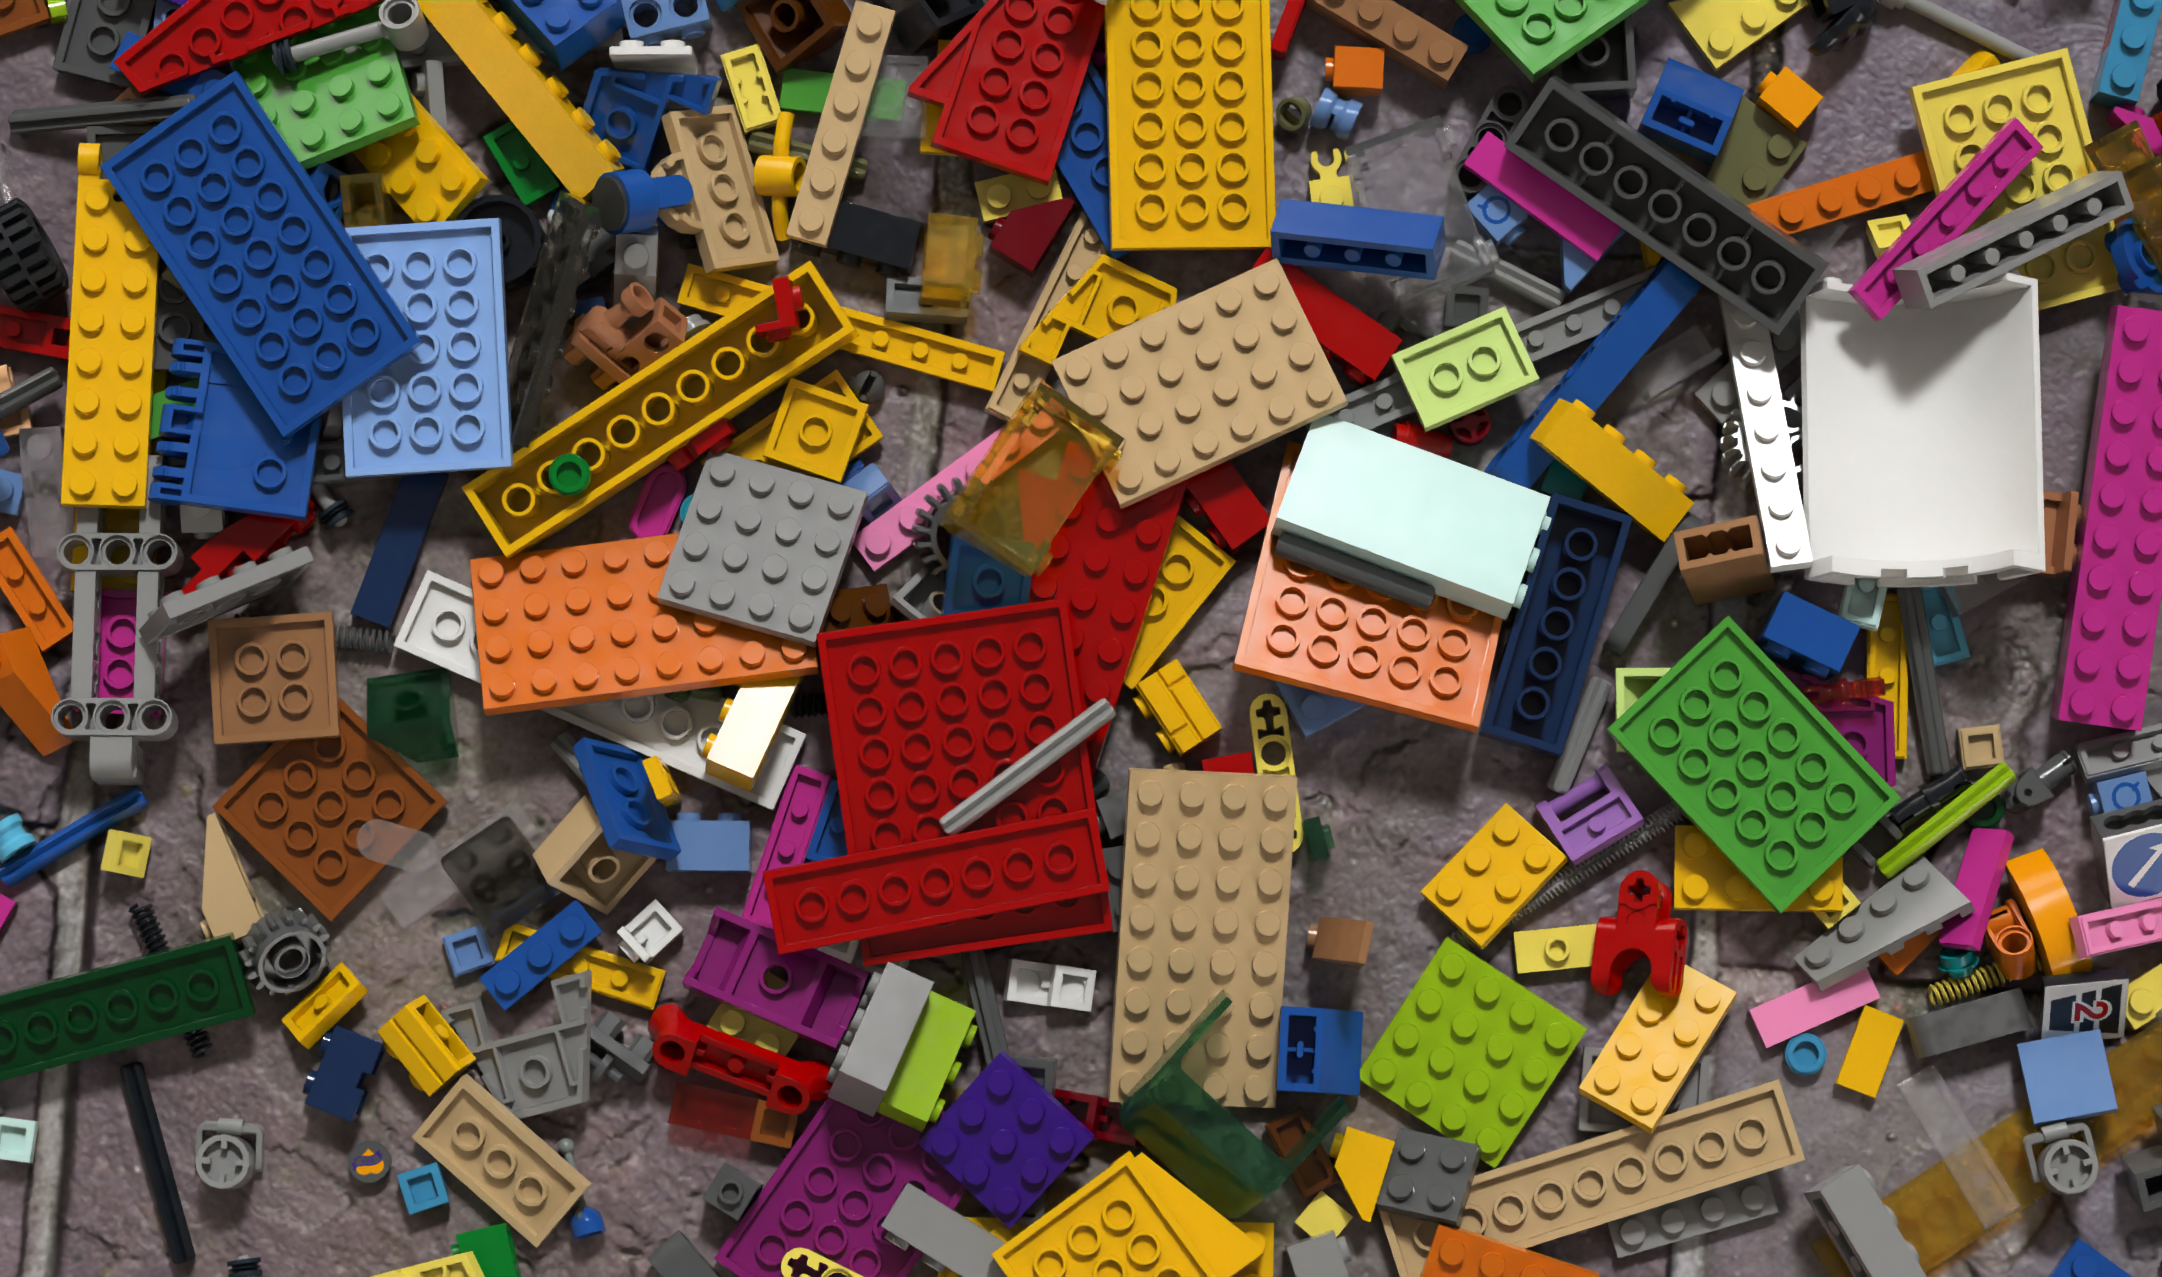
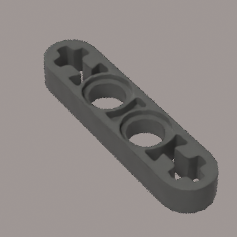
M1688 511L1675 527L1602 645L1604 648L1619 657L1622 655L1679 562L1674 532L1700 527L1703 522L1702 519Z

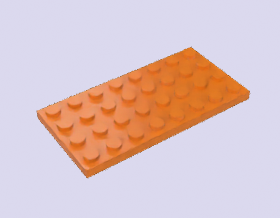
M679 533L519 553L510 559L505 555L470 559L483 707L486 716L819 674L816 648L658 603L657 595Z

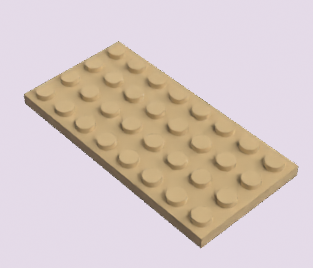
M1128 768L1108 1084L1109 1102L1257 1108L1276 1107L1280 1009L1283 1002L1297 777L1295 775Z

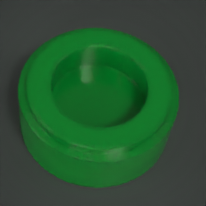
M569 453L557 457L549 468L548 475L552 487L565 496L582 494L587 490L592 480L590 465L585 459L576 454Z

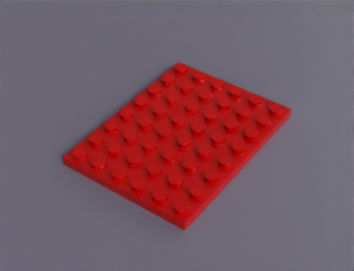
M1066 598L816 633L848 855L948 836L939 823L940 818L1082 713ZM1086 739L960 833L1089 808H1095L1097 818ZM1107 891L860 939L863 965L870 966L1113 931Z

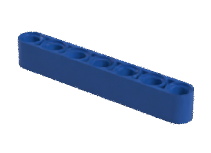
M1664 259L1496 454L1484 472L1529 489L1555 459L1532 441L1529 436L1560 398L1573 403L1575 399H1578L1595 412L1699 290L1701 282L1668 259Z

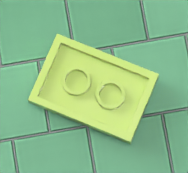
M1506 306L1392 355V362L1425 432L1539 384L1540 380Z

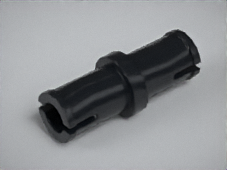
M1957 764L1953 769L1927 785L1925 782L1917 787L1919 791L1891 808L1888 812L1893 816L1892 819L1899 829L1904 832L1906 828L1932 811L1935 814L1943 809V804L1972 786L1970 780H1967L1968 776Z

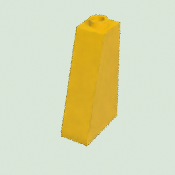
M1128 1151L1110 1164L1112 1166L1125 1155H1130L1218 1277H1231L1264 1253V1250L1258 1243L1142 1152L1134 1157L1132 1152Z

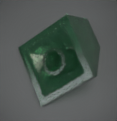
M436 668L367 678L368 738L416 763L442 761L459 757L458 724L450 670Z

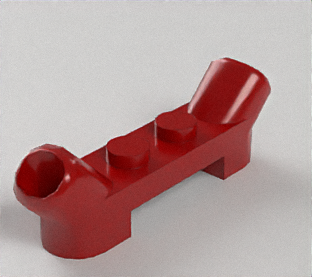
M674 1003L658 1007L648 1022V1032L654 1040L652 1045L653 1057L659 1065L668 1070L687 1076L690 1068L767 1096L766 1107L790 1115L804 1112L810 1102L823 1101L828 1098V1093L833 1083L827 1081L826 1077L831 1067L823 1059L799 1062L693 1022L681 1007Z

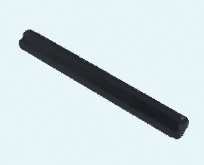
M138 1061L121 1066L119 1071L172 1262L179 1265L194 1260L196 1255L144 1066Z

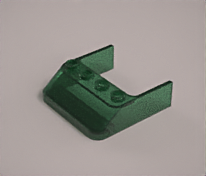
M1222 990L1122 1099L1118 1114L1122 1126L1218 1213L1227 1218H1239L1247 1214L1277 1190L1351 1108L1348 1102L1340 1095L1287 1154L1281 1158L1187 1075L1181 1068L1183 1056L1232 1003L1229 994Z

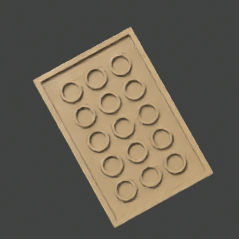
M1278 258L1051 361L1120 509L1348 406L1345 394Z

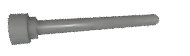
M1878 0V4L1891 10L1894 7L1900 10L1905 7L2013 61L2038 55L1929 0Z

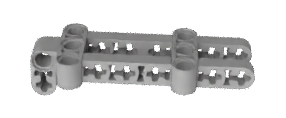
M150 455L148 496L151 482L168 483V481H160L152 477L153 467L167 466L166 456ZM148 496L147 510L140 509L139 533H104L105 508L77 507L76 533L63 537L57 547V557L60 563L75 575L71 697L56 703L51 712V722L54 728L69 740L90 741V776L98 785H142L145 774L144 751L138 745V742L168 740L174 736L179 725L178 715L174 709L161 700L163 639L146 645L138 631L149 619L147 614L161 606L159 601L164 597L165 577L178 573L184 563L182 549L171 537L166 535L167 505L150 502ZM78 546H87L88 556L85 561L79 564L70 563V554L73 549ZM120 546L130 547V556L127 561L122 564L112 563L111 556L116 548ZM163 546L171 547L172 555L166 563L160 565L153 563V554L156 549ZM102 577H137L133 698H98ZM72 710H81L83 718L80 725L75 729H66L64 719L67 713ZM114 710H122L125 716L123 724L117 729H107L106 718L109 713ZM157 710L165 711L167 716L165 724L159 729H149L147 721L150 714Z

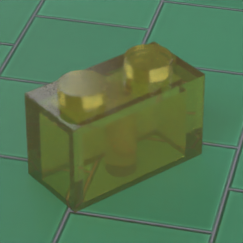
M929 212L924 234L919 304L969 309L972 294H980L982 270L975 269V258L982 259L984 234H977V217Z

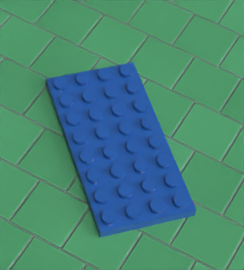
M236 70L100 165L284 438L288 439L423 344V341L240 73Z

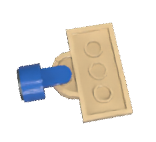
M735 104L714 106L712 113L707 115L692 109L668 112L661 119L671 155L662 159L654 167L651 176L642 169H630L604 173L596 182L592 196L593 210L597 221L609 234L618 235L647 231L655 224L659 216L668 227L683 234L695 235L706 274L772 265L780 260L763 197L758 195L755 190L754 166Z

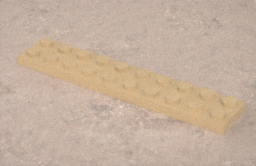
M1778 1079L1664 1115L1652 1134L1633 1125L1475 1175L1459 1228L1525 1249L1804 1161L1805 1157ZM1379 1210L1399 1276L1420 1277L1438 1223Z

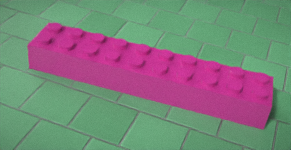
M2115 305L2109 307L2081 501L2082 514L2075 543L2077 546V558L2071 571L2050 717L2062 721L2141 731L2162 592V311Z

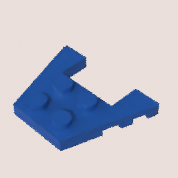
M601 67L594 72L583 109L594 121L595 126L592 129L602 141L607 139L619 151L621 158L618 161L625 168L624 170L642 169L648 173L663 128L661 117L668 113L671 101L704 115L712 113L723 78L709 75ZM659 216L657 217V221L661 225L670 228L662 221V219Z

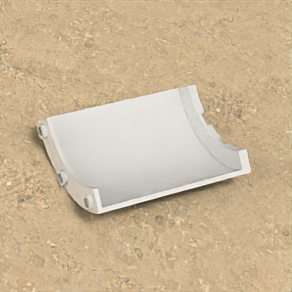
M2012 269L1932 309L1906 308L1903 299H1901L1879 321H1874L1847 292L1853 286L1852 284L1842 283L1840 278L1835 277L1818 279L1817 284L1813 286L1800 305L1803 508L1813 558L1812 568H1805V580L1853 586L1855 578L1876 579L1877 587H1940L1977 584V575L1997 573V579L2007 580L2046 571L2038 279L2021 276L2019 270Z

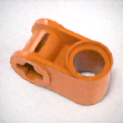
M2010 898L2005 901L2004 906L1992 910L1982 943L1989 949L2005 977L2011 980H2023L2033 975L2036 971L2035 946L2032 933L2024 922L2016 902Z

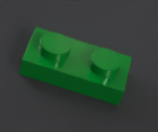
M512 121L507 122L483 137L518 197L528 208L562 189L549 166Z

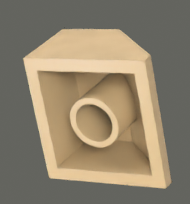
M586 794L532 854L549 885L606 915L611 912L657 859L609 848L604 838V832L598 815L592 805L591 797Z

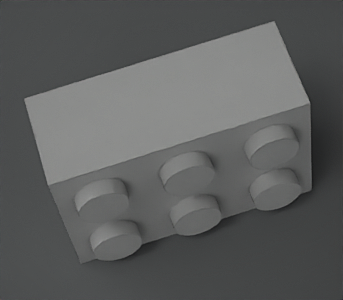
M891 962L887 963L882 974L874 971L826 1077L827 1081L833 1083L828 1097L872 1117L874 1116L934 984L933 981Z

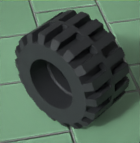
M17 197L0 206V285L11 302L17 308L26 312L68 289L69 280L65 267L31 208Z

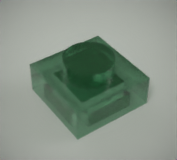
M1319 816L1303 820L1302 827L1311 863L1327 860L1329 858L1328 850L1335 848L1329 824L1321 825Z

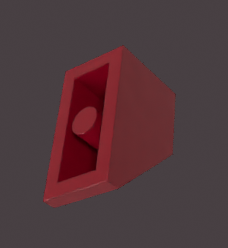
M1067 197L1012 210L1006 220L999 217L987 237L992 241L990 253L1033 278L1074 212L1075 201Z

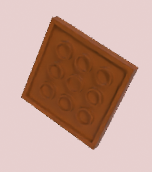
M340 697L341 737L274 742L212 806L330 922H334L449 803Z

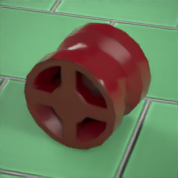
M1483 407L1448 422V432L1452 434V438L1457 444L1465 447L1475 446L1481 443L1487 436L1491 426V417L1487 409Z

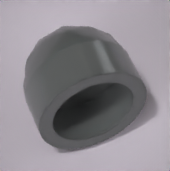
M872 370L860 372L855 377L852 385L853 393L857 399L869 405L879 402L886 391L883 377ZM869 376H872L876 379L868 395L865 396L861 392Z

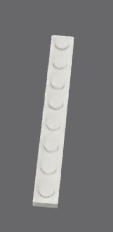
M1718 295L1770 573L1812 568L1813 558L1769 329Z

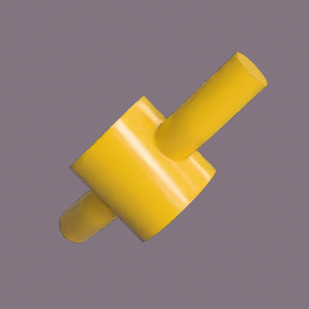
M784 111L778 113L773 142V155L759 156L756 160L753 174L757 194L772 197L774 238L777 241L790 239L786 236L789 225L788 197L797 198L806 168L804 158L789 156L795 115Z

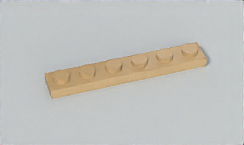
M859 0L855 1L786 232L788 238L827 248L896 16L895 10Z

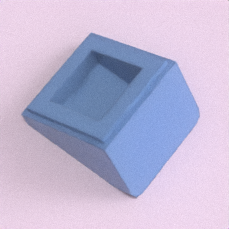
M874 463L869 464L843 484L844 486L868 493L869 499L863 517L869 524L902 501L901 497Z

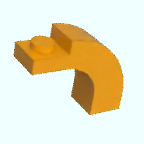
M2040 848L2008 860L2005 870L2010 892L2031 928L2040 953L2045 976L2090 972V968L2093 967L2091 957L2079 959L2069 918L2076 917L2077 913L2061 877L2044 849Z

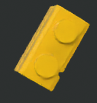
M1177 659L1135 685L1138 695L1133 698V701L1145 719L1153 716L1160 726L1161 730L1155 734L1168 754L1176 750L1181 758L1222 731V726Z
M425 994L405 1005L377 1031L383 1039L385 1051L391 1057L400 1060L409 1071L411 1083L418 1090L425 1091L429 1097L448 1086L476 1061L475 1056Z

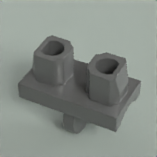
M606 1011L594 1024L591 1023L590 1067L595 1069V1071L591 1075L590 1081L597 1085L605 1076L617 1085L624 1076L622 1073H624L640 1085L647 1076L650 1067L649 1063L653 1056L652 1045L654 1042L638 1033L628 1048L624 1047L615 1039L624 1028L625 1023L610 1011Z

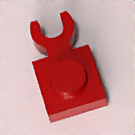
M722 418L667 459L676 472H681L700 457L708 454L709 450L715 456L719 452L728 449L734 444L730 437L739 431L731 419Z

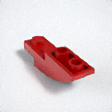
M309 501L307 521L250 514L228 526L207 541L190 557L201 570L181 589L184 595L197 590V584L212 576L219 575L221 580L233 576L232 571L245 564L243 561L248 556L258 565L269 561L268 556L279 549L287 547L284 543L295 532L300 535L313 524L316 519L313 513L319 507L313 501Z

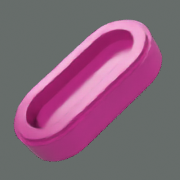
M671 464L658 466L648 474L629 519L630 530L635 538L667 535L671 531L688 490V483L682 471L676 472Z

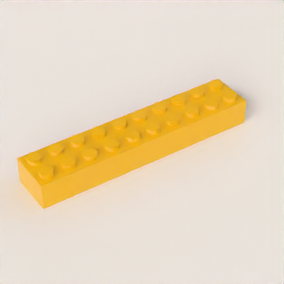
M808 261L787 275L793 281L794 286H801L805 310L798 311L801 330L792 332L793 338L770 343L767 337L761 338L756 334L755 325L779 320L773 285H771L513 454L514 468L489 469L461 487L504 555L510 559L519 553L528 552L668 461L667 458L689 444V441L720 419L734 418L789 382L790 377L795 378L858 337L859 333L814 264ZM563 454H576L585 459L591 467V483L587 490L580 495L565 496L557 492L549 481L548 474L552 462Z

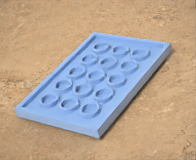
M488 218L345 228L423 341V344L342 400L345 476L347 478L514 468L501 219Z

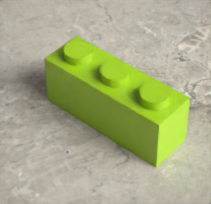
M930 991L876 1112L921 1132L928 1121L936 1124L946 1101L939 1098L944 1083L950 1086L953 1085L962 1063L955 1060L960 1047L969 1048L978 1026L971 1023L976 1010Z

